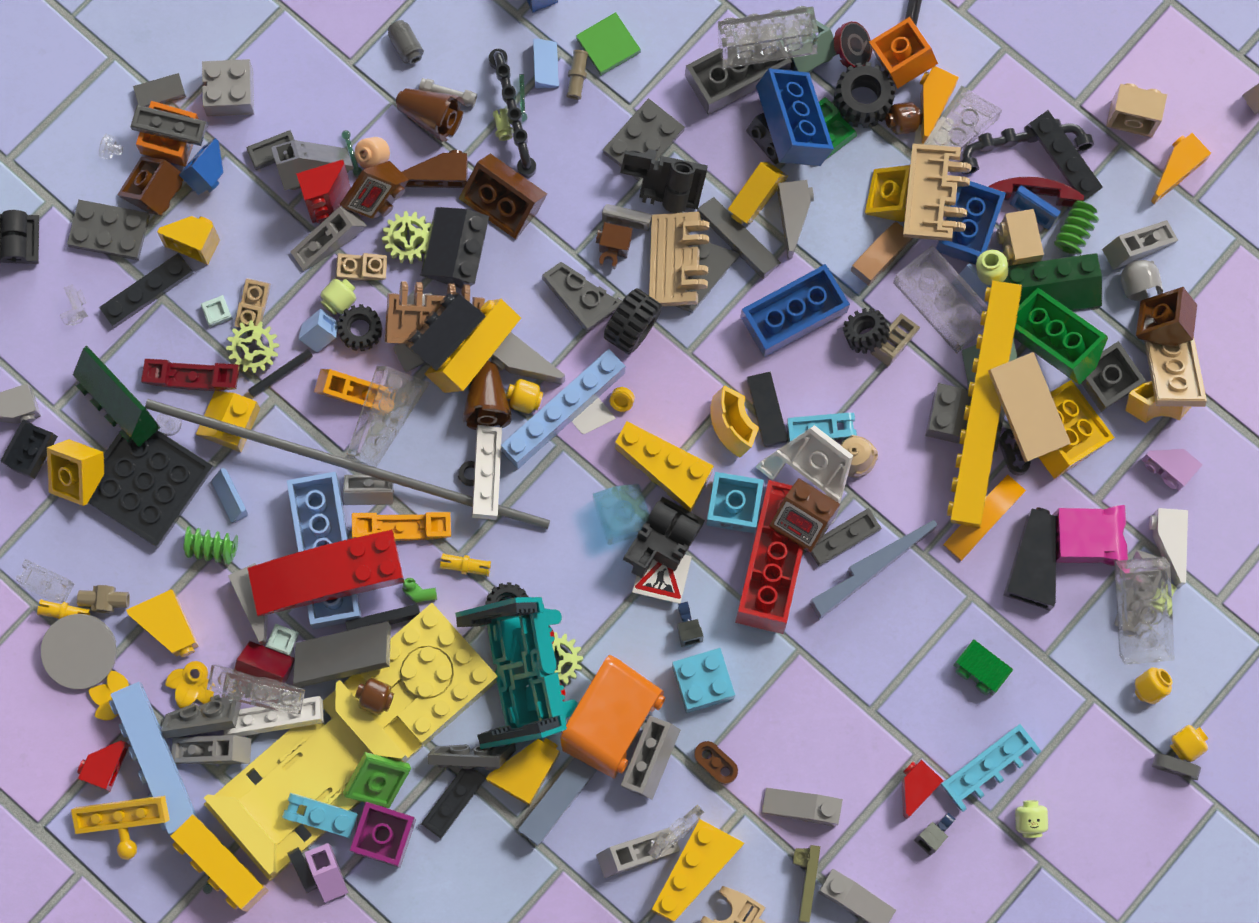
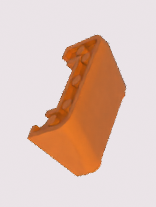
M608 655L567 722V730H564L561 734L562 751L615 779L618 772L622 774L628 764L626 752L649 712H653L655 709L660 710L665 701L664 691L618 658Z

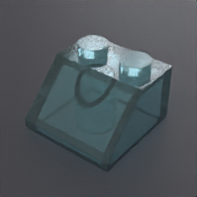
M639 484L615 486L593 493V503L608 545L638 535V532L649 517Z

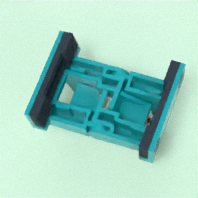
M517 597L456 612L457 627L487 626L493 665H497L495 674L498 676L496 681L505 726L477 734L480 748L484 749L540 739L567 730L566 719L572 716L578 706V702L576 700L564 701L566 695L564 686L559 682L558 672H554L556 670V659L552 644L554 643L555 636L553 629L549 625H556L561 622L562 615L560 611L544 608L542 597Z

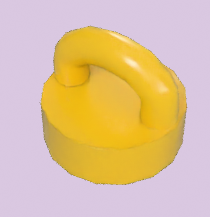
M617 387L612 391L609 402L613 409L626 412L632 408L635 396L628 388Z

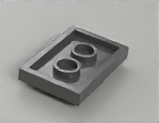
M648 98L604 147L603 153L620 167L622 166L625 150H635L641 153H646L648 149L656 150L655 160L658 161L660 156L682 134L685 127ZM633 176L638 181L642 179L641 177Z
M78 199L67 245L71 248L139 261L150 215L147 212Z

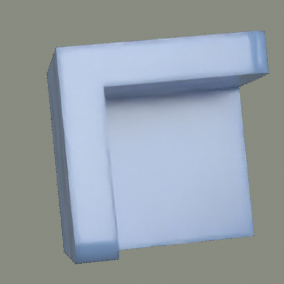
M319 309L302 323L299 340L315 352H319L336 338L338 321L322 309Z

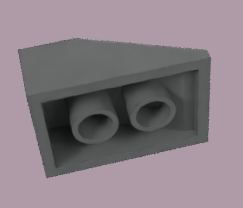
M938 383L933 396L925 436L960 443L962 429H967L968 423L967 420H964L966 405L971 406L972 397L968 396V390ZM1001 407L994 452H997L1005 415L1003 407Z

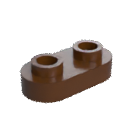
M704 741L696 747L694 752L696 762L717 782L730 784L736 779L738 775L736 763L716 744ZM706 750L710 751L712 755L711 758L704 759L702 756V752ZM724 767L728 768L730 774L723 776L720 770Z

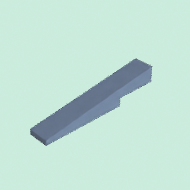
M933 520L851 565L847 570L850 578L811 599L810 605L818 619L820 620L934 531L937 526L936 521Z
M573 758L520 826L518 832L539 847L564 812L571 806L596 773L597 769Z

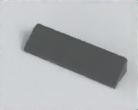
M715 197L697 209L701 218L704 221H708L709 226L735 252L740 253V257L761 278L765 279L781 264L742 224L731 217L732 214Z

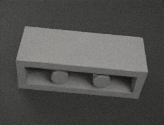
M649 715L621 786L633 793L653 800L681 730L669 722Z

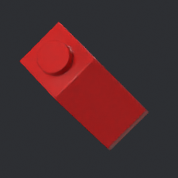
M120 740L89 754L86 760L83 759L78 767L77 773L80 774L78 779L111 792L130 745Z
M922 759L917 764L912 761L903 771L906 776L902 779L903 816L906 819L944 781Z

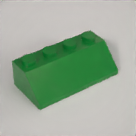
M1037 288L1019 305L1013 338L1080 385L1096 369L1108 336L1040 288Z

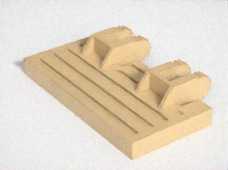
M925 144L912 145L903 237L952 241L953 232L965 231L966 225L964 223L943 220V216L956 218L967 216L966 209L944 206L956 204L957 186L965 187L970 185V179L967 177L948 175V172L967 173L971 171V164L949 161L960 160L961 147Z
M699 212L652 215L649 296L661 303L662 306L698 304V293L696 291L688 292V290H700L708 287V281L705 279H688V276H700L708 273L707 266L699 265L700 250L698 246L689 247L691 245L709 243L708 235H690V232L709 229V222L700 220L701 215Z

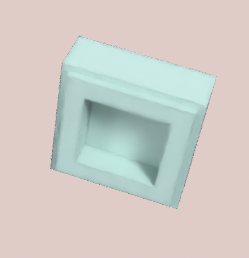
M223 295L201 303L209 327L232 319Z
M275 623L266 647L290 656L299 632Z

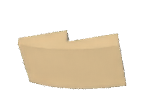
M338 253L335 279L385 280L387 255L363 253L360 256Z
M246 278L234 326L240 327V323H243L245 327H248L250 320L253 321L254 326H257L260 321L262 322L271 283Z

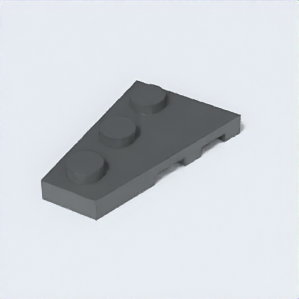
M712 243L692 245V247L698 246L700 250L699 265L707 266L708 273L700 276H688V279H705L708 281V287L700 290H688V292L696 291L698 293V304L675 307L693 313L711 292L715 284L726 274L730 266L740 257V253Z
M563 262L558 263L542 275V280L586 332L612 315L622 302L619 298L615 299L607 294L606 290L602 287H597L587 281L583 275Z
M241 686L232 689L233 693L227 696L220 697L218 694L210 697L211 701L198 706L194 703L166 714L161 730L164 739L236 728L244 695Z
M515 743L506 744L504 747L481 749L480 746L470 749V746L467 744L436 746L428 754V764L437 765L439 768L461 766L463 769L485 767L486 770H496L516 751Z

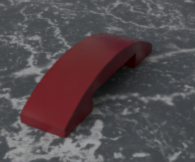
M1040 177L1009 178L988 186L1005 192L1004 200H1009L1012 192H1016L1022 185L1034 194L1056 196V206L1072 207L1075 201H1084V195L1072 187Z
M145 358L141 382L155 386L187 390L237 389L240 365L215 363V365L171 363L169 360Z

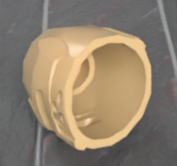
M855 435L849 436L840 445L853 455L848 477L858 478L872 471L878 460V451L867 439Z

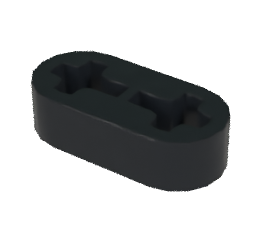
M1008 429L1001 435L999 446L1008 470L1014 475H1023L1030 468L1031 461L1025 462L1022 469L1013 465L1016 461L1015 454H1017L1019 461H1024L1017 442L1014 443L1015 450L1012 449L1010 443H1005L1009 435L1011 439L1015 438L1012 430Z
M299 847L287 852L306 893L317 889L318 886Z

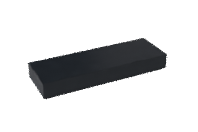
M771 371L747 376L764 447L788 442Z
M417 604L348 620L345 622L346 629L349 631L387 621L391 625L412 620L420 613V608Z
M462 768L421 825L442 839L484 783L486 777L474 768Z

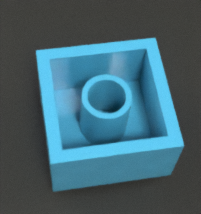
M715 472L706 525L755 533L764 480Z
M721 648L672 662V669L686 714L734 699L735 692Z

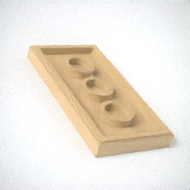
M1193 338L1192 341L1173 347L1144 340L1156 406L1205 407L1207 399L1195 339Z
M1034 352L988 370L1024 462L1071 444Z

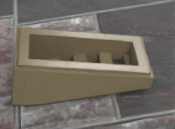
M902 313L889 326L890 337L886 338L897 347L895 348L888 342L886 344L881 343L882 348L878 349L875 347V352L871 353L888 367L920 329L917 324ZM898 325L904 327L906 330L909 331V333L907 334L906 332H904L902 329L898 327ZM894 332V333L897 334L899 337H901L903 340L899 339L898 337H896V336H895L894 334H892V333Z

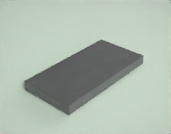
M387 621L296 643L293 684L296 688L390 667L391 625Z

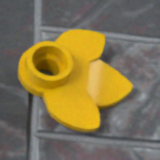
M200 661L189 662L184 669H175L167 677L165 685L176 689L175 700L179 708L191 705L196 699L203 704L211 701L210 697L214 696V685L207 678L208 669ZM193 669L199 671L200 675L198 678L191 676Z
M111 671L107 676V684L89 689L92 700L99 705L95 712L96 718L108 721L113 720L119 715L113 713L109 701L113 700L111 693L129 686L125 676L116 671Z

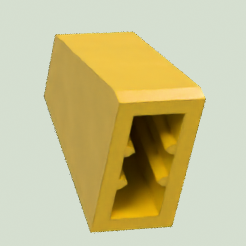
M760 162L728 208L733 213L731 217L740 224L744 222L752 223L777 192L778 184L784 183L788 175L770 162Z
M172 589L126 610L127 614L176 657L179 655L181 658L189 656L195 652V648L199 647L177 595Z
M547 738L544 741L537 739L507 760L499 769L489 773L486 781L531 806L560 755V751L556 749L558 745Z

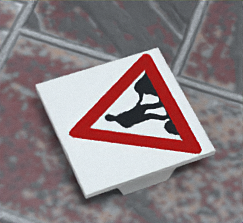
M684 555L676 571L653 559L644 577L636 576L632 593L678 604L681 603L692 556Z

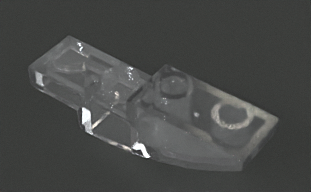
M211 665L207 690L220 693L222 697L292 714H301L305 689L266 677H255L220 665Z

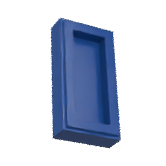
M1022 185L1009 203L1019 211L1034 209L1037 223L1047 230H1050L1061 211Z

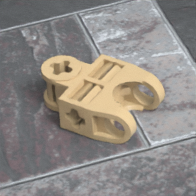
M722 886L719 893L727 898V902L731 906L732 913L730 917L723 921L716 919L712 921L708 917L703 916L700 920L701 923H765L759 918L766 907L741 892ZM753 906L754 908L752 909L746 921L744 922L743 920L745 916L747 915L750 908Z

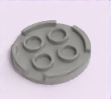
M86 614L65 616L50 626L42 640L41 659L46 672L54 681L67 688L85 689L102 682L115 665L117 654L115 637L110 628L94 616Z

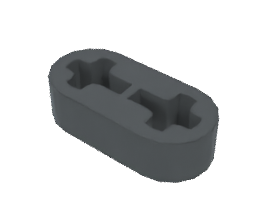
M1158 753L1155 754L1152 767L1191 780H1198L1201 767L1196 764Z

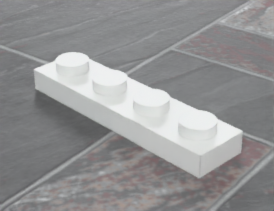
M477 426L472 518L496 520L498 516L501 427Z
M320 696L240 709L236 728L224 730V735L247 736L323 723V700Z

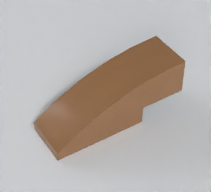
M895 221L852 265L851 272L870 286L913 238L903 237L904 227Z

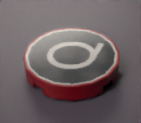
M850 21L842 24L836 30L834 36V50L836 55H840L842 65L847 68L849 66L855 68L856 63H861L862 66H865L866 62H869L871 59L872 47L869 43L871 39L866 29L858 22Z

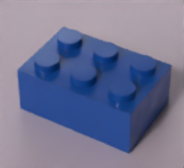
M970 181L969 186H957L956 204L950 205V207L966 209L967 216L962 218L946 217L945 221L962 222L966 225L965 231L953 232L952 241L938 240L935 251L976 265L980 254L987 251L1006 193Z

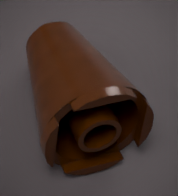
M410 88L400 91L396 97L397 109L438 140L448 141L446 137L448 135L453 136L460 126L464 111L460 110V104L464 105L462 97Z
M487 361L469 385L462 417L463 423L466 421L467 427L473 430H477L478 425H499V427L504 428L512 420L498 367L491 361Z

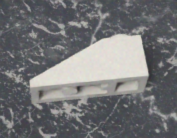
M1158 508L1154 515L1150 516L1149 528L1153 530L1154 541L1175 586L1182 587L1186 583L1188 510Z

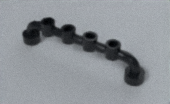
M494 49L489 54V64L492 68L496 69V77L502 85V99L507 104L508 122L513 127V141L518 147L521 158L518 161L517 170L523 177L530 178L536 173V162L530 157L527 147L528 136L527 132L522 128V112L517 108L515 101L516 90L511 86L507 53L502 49Z
M1055 119L1064 133L1076 135L1073 142L1077 151H1085L1094 146L1092 135L1086 134L1079 125L1073 123L1061 124L1060 119ZM1028 125L1024 127V132L1017 134L1014 128L1005 129L1001 132L1002 137L993 138L991 133L981 134L978 136V142L971 143L964 149L962 161L960 162L971 164V171L967 173L961 172V174L968 175L979 170L977 158L972 157L974 152H989L996 147H1013L1021 142L1033 143L1038 141Z

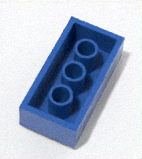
M768 68L756 85V89L779 163L821 166L834 148L810 73Z
M824 264L742 308L740 318L763 357H766L846 314L850 303L829 268Z

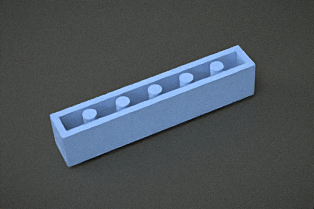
M608 349L502 443V453L519 469L625 374L626 366Z
M137 682L111 693L113 700H110L109 703L115 715L119 714L122 723L119 724V728L123 737H128L132 746L128 747L133 761L138 760L141 770L138 771L143 784L148 783L151 791L148 794V798L165 795L170 820L159 824L162 831L167 830L168 834H172L192 814L196 817L197 814L161 732L160 725L141 682Z

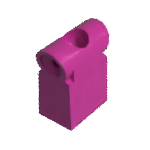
M1125 505L1114 506L1104 510L1058 508L1052 514L1056 516V563L1102 562L1115 567L1128 566V549L1123 536L1126 526Z

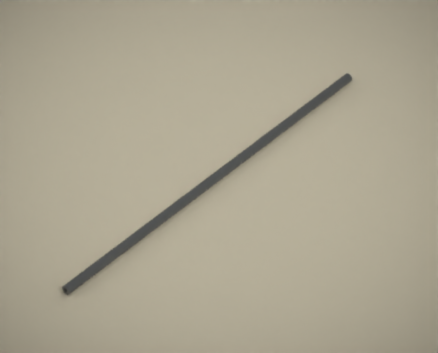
M147 399L145 405L146 409L467 506L472 507L473 504L472 496L150 399ZM498 505V515L548 530L550 520Z

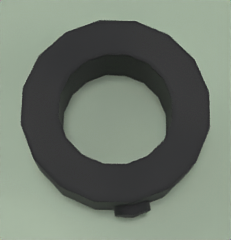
M467 461L459 468L458 479L467 486H474V479L469 480L464 476L466 469L475 467L474 461Z

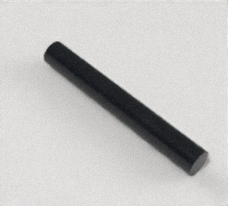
M306 349L248 389V392L254 398L311 359L313 355L309 349Z

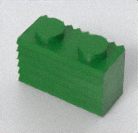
M975 639L971 641L953 665L957 668L956 673L965 680H968V678L972 679L977 683L975 687L985 695L990 693L992 696L1013 671V668L1005 664L1004 661Z

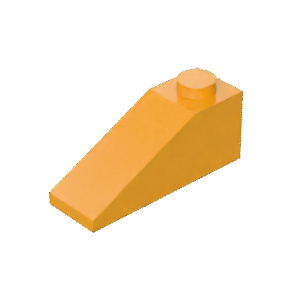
M937 66L932 67L930 73L926 71L919 83L923 85L920 93L922 112L921 143L925 145L959 79L958 76Z
M1193 133L1186 138L1182 135L1172 144L1174 149L1169 155L1151 202L1153 204L1158 202L1205 163L1211 155V152Z
M320 369L314 393L390 413L396 390L335 370Z

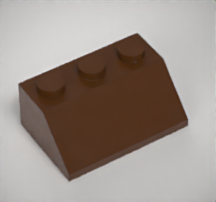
M490 153L476 163L458 199L476 212L488 215L490 222L514 239H517L538 213L547 193Z

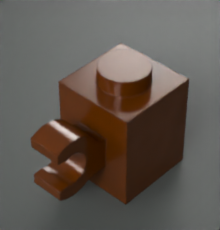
M604 222L603 230L598 229L596 243L599 244V252L603 253L599 258V265L603 267L606 259H611L613 261L612 269H616L617 256L628 257L633 228Z

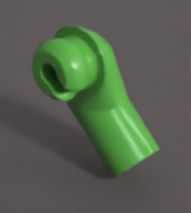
M413 578L404 580L403 592L412 601L425 602L437 600L436 587L422 589L415 583L416 581Z

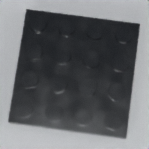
M158 430L139 447L132 440L128 443L119 433L104 453V476L88 503L159 548L208 478L214 466Z

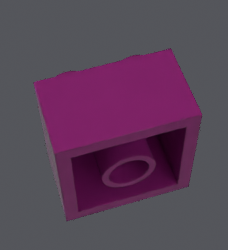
M366 802L350 851L354 854L401 868L416 822L415 817Z

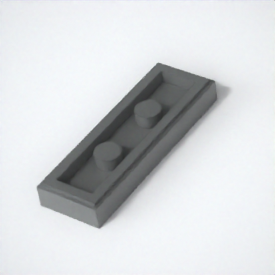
M137 105L130 127L134 131L201 146L208 124L207 121Z
M867 508L824 534L810 554L818 567L879 532L882 528L871 510Z

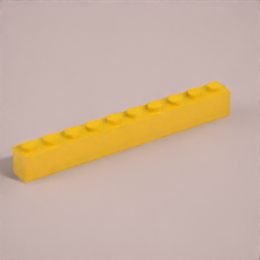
M992 280L991 288H986L984 301L989 303L987 311H982L980 325L984 326L983 335L978 334L976 349H980L979 358H974L972 372L976 373L975 382H970L968 396L972 397L971 406L966 405L964 420H967L968 423L967 429H962L959 443L964 444L962 454H957L955 468H960L958 478L953 477L951 492H955L954 502L949 501L947 516H951V523L981 528L1002 407L988 370L1010 361L1022 285Z

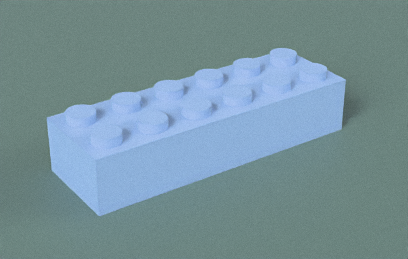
M336 472L287 480L298 552L348 539L339 479ZM358 594L307 605L309 621L313 629L345 624L348 620L362 617Z

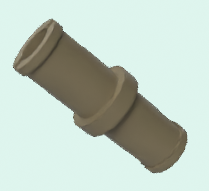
M574 50L572 67L568 71L570 80L567 97L580 100L583 82L587 78L585 69L588 52Z

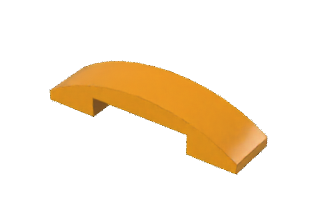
M1007 475L986 497L981 528L960 525L943 546L962 561L1026 490L1012 477Z
M426 512L425 515L351 514L352 538L391 529L396 541L451 537L450 512Z

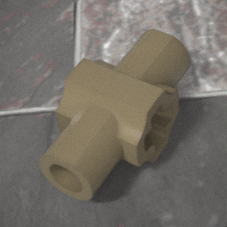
M97 585L93 586V591L79 590L77 594L78 606L91 607V611L98 613H114V608H128L130 604L129 592H116V588L113 586Z

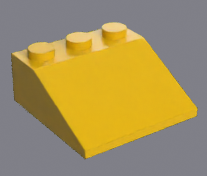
M1072 380L1050 392L1071 444L1038 457L1054 479L1115 438Z

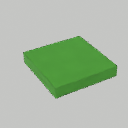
M616 12L576 35L577 41L583 50L588 52L589 59L600 75L641 53V49Z
M364 752L343 794L346 798L390 808L411 770L410 764Z

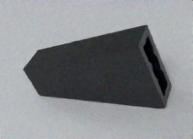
M1037 507L1036 509L1032 508L1027 515L1003 596L1051 611L1056 603V516L1051 515L1047 509Z

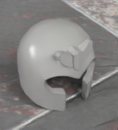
M1133 261L1123 269L1121 282L1127 298L1134 301L1149 298L1147 289L1156 287L1158 295L1163 293L1159 269L1154 264V261Z

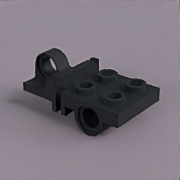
M648 149L646 153L625 150L620 173L643 178L639 198H643V203H646L647 198H651L650 204L653 205L655 201L663 202L664 209L672 213H682L686 207L698 209L708 165L660 156V161L655 160L656 150Z
M6 210L0 214V263L39 264V215H27L26 212L21 210Z
M662 496L652 509L646 523L638 532L636 539L628 549L623 560L633 565L631 573L640 578L644 577L653 559L676 571L705 520Z

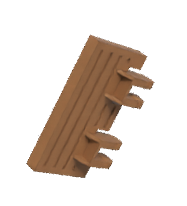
M401 281L399 294L387 293L385 342L407 344L409 342L407 340L409 335L414 330L422 328L425 324L424 319L432 311L436 312L442 306L440 302L445 296L425 295V305L422 306L423 285L422 282H416L414 286V304H407L408 284L405 281ZM448 284L447 294L456 292L455 285ZM464 284L461 294L470 302V285ZM472 297V304L480 310L484 305L485 298Z

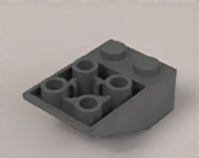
M297 140L271 147L284 190L301 188L297 173L343 159L347 173L354 169L347 148Z

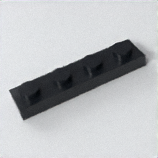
M1049 110L1027 124L1070 186L1084 195V201L1103 188Z
M177 253L99 308L112 327L116 328L194 273L182 256Z

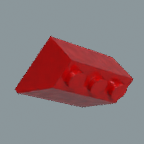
M343 159L296 174L312 223H322L336 209L341 207V201L351 188Z

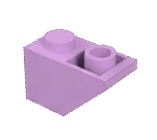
M1185 449L1149 451L1142 459L1145 462V467L1150 472L1158 473L1164 478L1163 481L1168 487L1178 491L1188 483L1203 465Z
M329 843L304 852L324 902L349 893L332 846Z

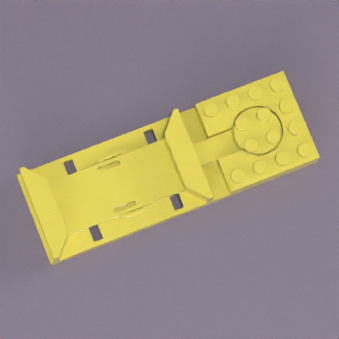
M431 603L391 638L390 667L352 675L344 683L340 680L336 682V690L323 700V710L332 718L325 725L320 723L291 728L215 795L207 794L204 797L207 801L204 805L267 879L272 881L291 864L287 852L299 847L301 853H303L327 832L303 824L312 836L305 842L294 830L301 823L282 818L283 812L287 810L290 802L288 801L290 793L351 811L361 801L346 798L343 791L364 752L406 763L495 685L498 676L437 607ZM370 678L389 684L391 692L395 693L388 712L384 711L381 715H375L360 709L358 706L359 699L355 698L359 684L365 685L366 681ZM254 770L263 778L256 785L248 777ZM299 805L297 813L303 815L306 806Z

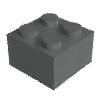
M1118 341L1102 352L1096 369L1081 384L1100 412L1127 396L1133 389L1145 383L1146 380Z

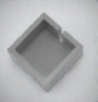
M250 59L202 61L203 108L206 115L254 114L253 68Z

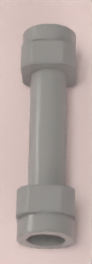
M422 78L419 90L457 95L463 98V106L474 107L476 103L477 93L465 90L461 92L436 85L434 80Z

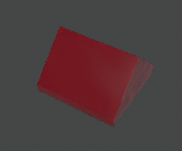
M249 641L236 660L230 687L237 688L241 686L242 691L273 704L278 703L294 665L295 658Z

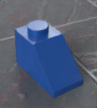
M214 138L202 146L179 174L198 195L206 190L209 193L212 192L219 185L217 180L224 173L219 141Z

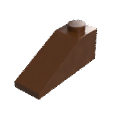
M451 150L449 153H441L401 171L409 179L405 187L464 188L468 181L467 153H463L460 150Z

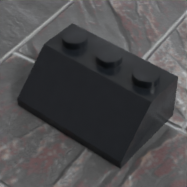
M436 207L420 276L445 284H454L455 287L461 289L464 284L474 285L489 216L469 209Z
M456 292L447 294L441 300L440 304L442 306L436 312L432 311L424 319L425 324L420 330L416 329L407 338L409 342L405 345L423 363L436 371L486 317L479 309Z

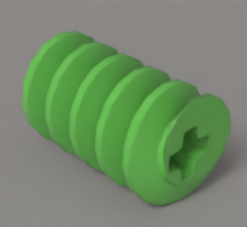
M1075 201L1072 206L1073 209L1069 211V217L1065 219V225L1061 227L1054 244L1066 253L1081 255L1082 250L1079 247L1086 246V242L1082 238H1090L1091 235L1086 230L1093 231L1095 227L1090 222L1098 223L1099 218L1094 215L1097 213V209L1094 206L1083 201Z
M187 527L183 545L187 558H191L195 554V558L201 560L204 556L206 561H211L214 557L216 563H220L224 559V563L230 565L236 555L238 535L235 536L233 541H230L229 533H226L224 539H221L220 532L217 531L213 538L211 537L210 530H207L205 535L201 536V528H197L195 534H192L191 527Z

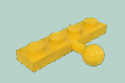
M165 795L71 809L75 834L118 829L120 843L117 846V854L124 860L132 859L137 853V845L134 841L130 840L128 827L166 823L170 820Z

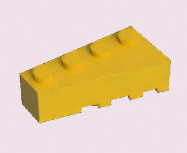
M501 298L488 300L480 309L486 317L437 371L430 367L424 373L444 393L464 391L520 321L521 317Z
M626 421L615 441V449L645 473L653 483L661 487L674 501H677L684 509L692 512L713 472V465Z
M192 814L171 835L175 841L172 846L181 855L186 852L193 859L189 863L199 873L204 871L210 877L207 882L217 892L222 889L228 895L225 900L234 910L239 907L241 910L248 912L269 891L256 880L254 874L241 864L236 856L226 846H223L220 843L221 841L195 815Z
M699 819L651 911L674 923L741 849L744 842Z

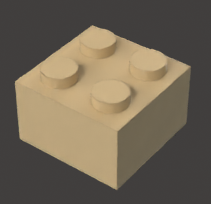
M1130 83L1120 84L1111 101L1106 127L1153 137L1162 122L1167 94H1163L1157 89H1141Z
M1034 209L1005 214L998 230H996V238L998 244H1002V253L1007 258L1008 266L1041 261L1044 252Z

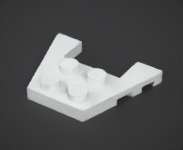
M814 425L760 461L756 468L771 480H774L787 463L825 492L828 497L841 503L853 455Z

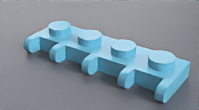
M1019 724L944 781L941 786L957 807L964 812L967 810L962 802L965 797L974 791L981 799L985 796L979 788L982 784L992 777L998 783H1002L1004 779L999 771L1012 761L1020 769L1024 766L1018 758L1029 748L1036 755L1041 753V750L1022 725Z

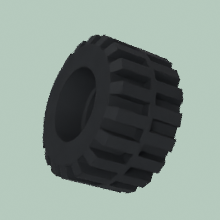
M866 62L865 66H862L861 63H856L855 68L849 66L846 73L843 71L837 81L834 93V106L840 111L841 117L845 116L844 120L847 123L853 122L854 127L858 128V124H862L863 128H868L869 124L872 127L878 125V121L883 122L885 120V116L893 104L895 98L894 81L892 77L887 78L889 73L886 70L880 71L881 66L877 64L875 67H871L869 62ZM858 87H867L875 92L878 99L873 103L863 104L854 99L851 91Z
M638 288L632 290L623 299L610 318L604 330L603 338L626 354L634 352L657 321L662 304Z

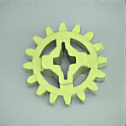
M404 211V217L395 214L396 220L394 222L392 220L387 221L390 228H383V233L387 235L382 237L383 243L387 244L385 246L386 252L392 251V259L399 256L400 263H403L405 258L409 259L410 264H413V258L422 261L421 254H425L431 223L425 224V216L418 219L417 212H414L412 216H408L407 211ZM412 224L417 225L420 228L416 229L414 226H412ZM407 230L411 234L410 245H408L406 240ZM397 246H401L405 251L400 250Z
M250 320L248 327L240 323L241 330L238 331L233 328L232 331L235 336L227 338L228 341L232 342V345L227 346L226 350L233 352L229 359L236 358L235 364H242L243 372H246L248 367L252 368L253 373H256L257 367L265 371L264 364L273 365L274 363L270 358L272 356L278 357V354L273 351L274 348L279 347L278 343H273L277 335L269 334L270 326L264 330L262 328L263 322L261 321L257 326H254L253 321ZM253 331L252 336L246 339L239 338L245 332ZM262 334L268 339L269 348L263 346L260 340ZM253 340L257 341V346L264 351L254 350L253 353H249V348L241 343L251 344ZM236 346L243 348L245 352L244 360L239 357ZM259 355L266 356L262 361L252 363L255 357Z
M554 632L555 640L552 644L554 655L555 650H557L559 658L563 659L559 661L558 670L554 672H558L559 682L563 681L565 685H569L568 678L571 677L576 680L575 670H582V667L577 664L583 661V656H577L581 652V647L574 648L576 640L572 639L568 642L567 634H564L562 638H558L557 632ZM560 644L567 647L572 654L565 653L560 648ZM566 666H571L568 672L561 675V671Z

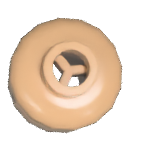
M365 138L359 141L355 147V159L361 167L369 168L388 161L390 149L387 142L382 138Z

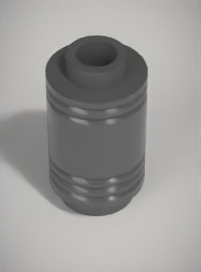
M403 20L392 23L388 27V36L402 61L409 64H415L420 61L424 50L409 24Z

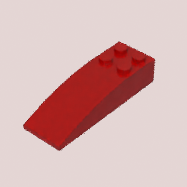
M768 480L735 623L784 634L803 548L769 527L784 498L793 486Z
M392 529L315 547L247 568L258 617L405 583Z

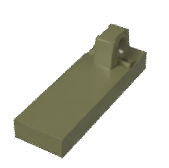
M810 845L809 848H796L794 850L793 864L805 868L798 923H810L821 846Z

